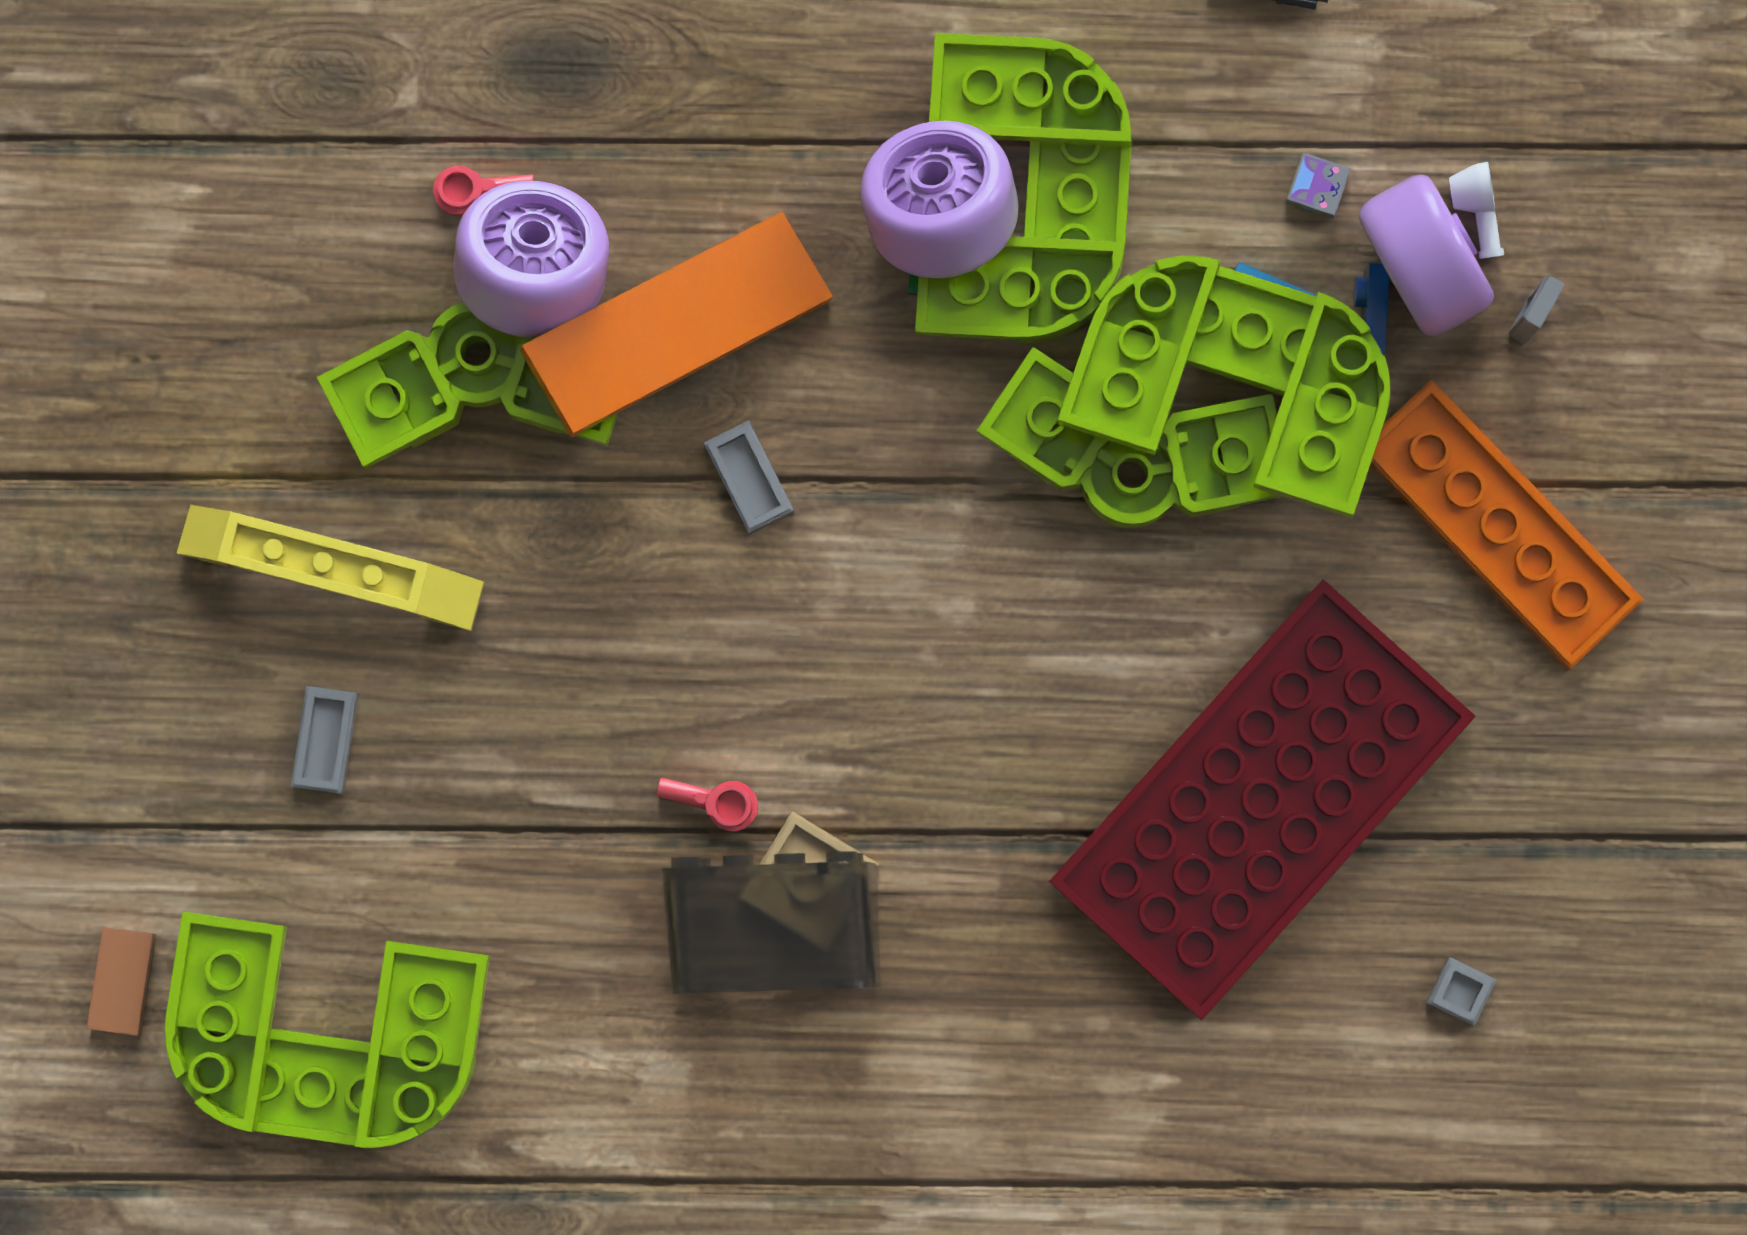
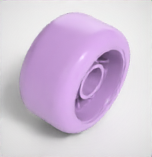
M933 121L907 128L889 138L875 151L867 163L862 176L860 187L861 204L870 236L879 253L889 263L911 275L924 278H948L971 272L999 254L1011 238L1017 223L1018 196L1008 158L1001 146L990 135L969 124L954 121Z
M1422 174L1411 176L1371 198L1360 208L1358 216L1362 227L1407 309L1424 335L1438 336L1482 313L1491 305L1494 299V292L1474 257L1478 252L1456 213L1451 215L1433 181L1428 176Z
M515 181L494 187L479 196L467 208L458 226L453 269L455 285L459 296L469 311L489 327L513 336L536 338L597 307L606 284L610 249L607 230L597 211L585 199L562 186L541 181Z

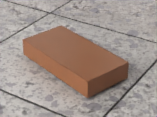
M102 927L87 1029L141 1036L156 934Z

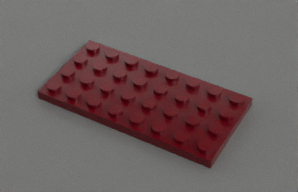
M1322 579L1048 882L1202 1021L1476 716Z

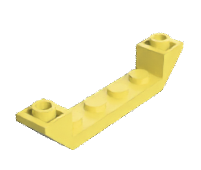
M190 505L177 550L178 555L224 567L230 565L417 614L422 619L472 631L485 583L484 581L426 562L231 511Z

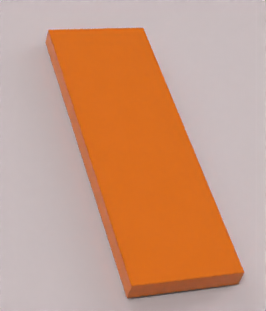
M783 211L532 339L521 346L520 352L569 436L572 438L829 303L833 295Z
M1432 379L1383 425L1370 464L1371 467L1567 670L1572 669L1644 600Z

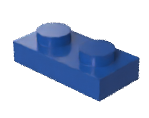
M1369 263L1363 277L1355 278L1353 306L1362 307L1361 318L1371 329L1370 333L1384 356L1389 275L1383 264Z

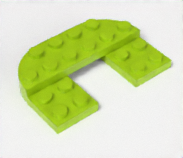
M935 33L929 122H961L979 128L994 140L1030 141L1024 237L1011 236L998 255L971 272L948 278L919 277L915 333L921 336L1017 340L1018 344H1034L1060 338L1078 329L1093 318L1101 301L1117 284L1123 268L1126 250L1132 152L1131 127L1126 103L1115 81L1113 82L1106 72L1095 63V60L1085 52L1066 43L1037 37Z
M1175 256L1156 260L1155 264L1141 269L1131 276L1128 274L1108 292L1097 308L1089 326L1058 417L1059 425L1156 455L1185 366L1189 365L1283 395L1254 488L1350 519L1353 518L1382 431L1390 399V377L1385 355H1382L1378 344L1370 333L1371 329L1358 314L1344 303L1321 292H1318L1317 296L1219 266L1220 260L1201 256Z
M182 911L166 1011L165 1043L170 1065L176 1079L179 1078L186 1091L195 1100L194 1103L212 1118L225 1125L249 1132L256 1131L353 1145L354 1147L377 1148L396 1145L428 1132L444 1120L464 1096L473 1076L477 1060L475 1054L490 955L386 941L371 1042L272 1028L287 926Z

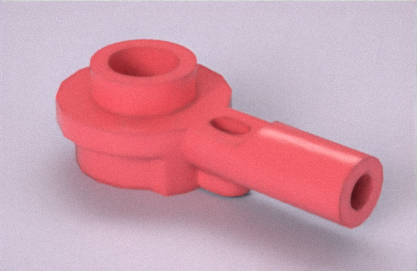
M452 166L438 174L434 181L433 195L436 204L442 211L449 215L463 216L467 208L483 193L510 182L533 181V174L481 179L477 171H473L465 166Z
M662 777L658 785L657 797L705 809L713 823L725 831L738 832L746 829L754 822L758 814L759 803L755 792L748 785L739 781H727L709 790Z

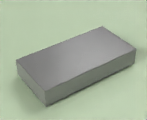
M1551 275L1545 276L1528 296L1508 332L1510 333L1509 337L1525 345L1543 325L1565 283Z
M749 420L704 442V446L749 535L794 513V509Z
M306 686L291 787L344 795L359 697L358 693Z

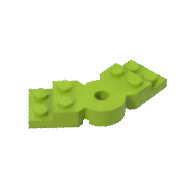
M463 302L450 307L436 319L429 337L406 330L317 377L365 469L409 446L415 448L457 426L465 405L488 407L503 402L508 414L515 421L561 434V432L568 434L520 352L521 346L534 338L513 336L489 327L477 319ZM478 342L488 344L491 348V354L484 364L472 366L465 362V353L472 344ZM618 413L575 435V437L608 446Z
M1032 347L976 431V434L1017 460L1018 465L1059 492L1081 488L1082 495L1089 508L1103 521L1121 528H1141L1153 524L1161 519L1172 506L1191 518L1282 497L1254 488V483L1277 417L1273 393L1172 413L1165 425L1156 455H1152L1059 425L1058 417L1073 373ZM1127 463L1137 464L1145 473V483L1137 488L1124 486L1118 479V469Z

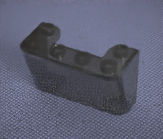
M857 851L826 852V862L806 863L805 853L774 854V864L754 865V855L723 856V866H711L710 858L676 857L671 858V868L661 869L673 994L881 987L877 864L864 861L863 853H857Z

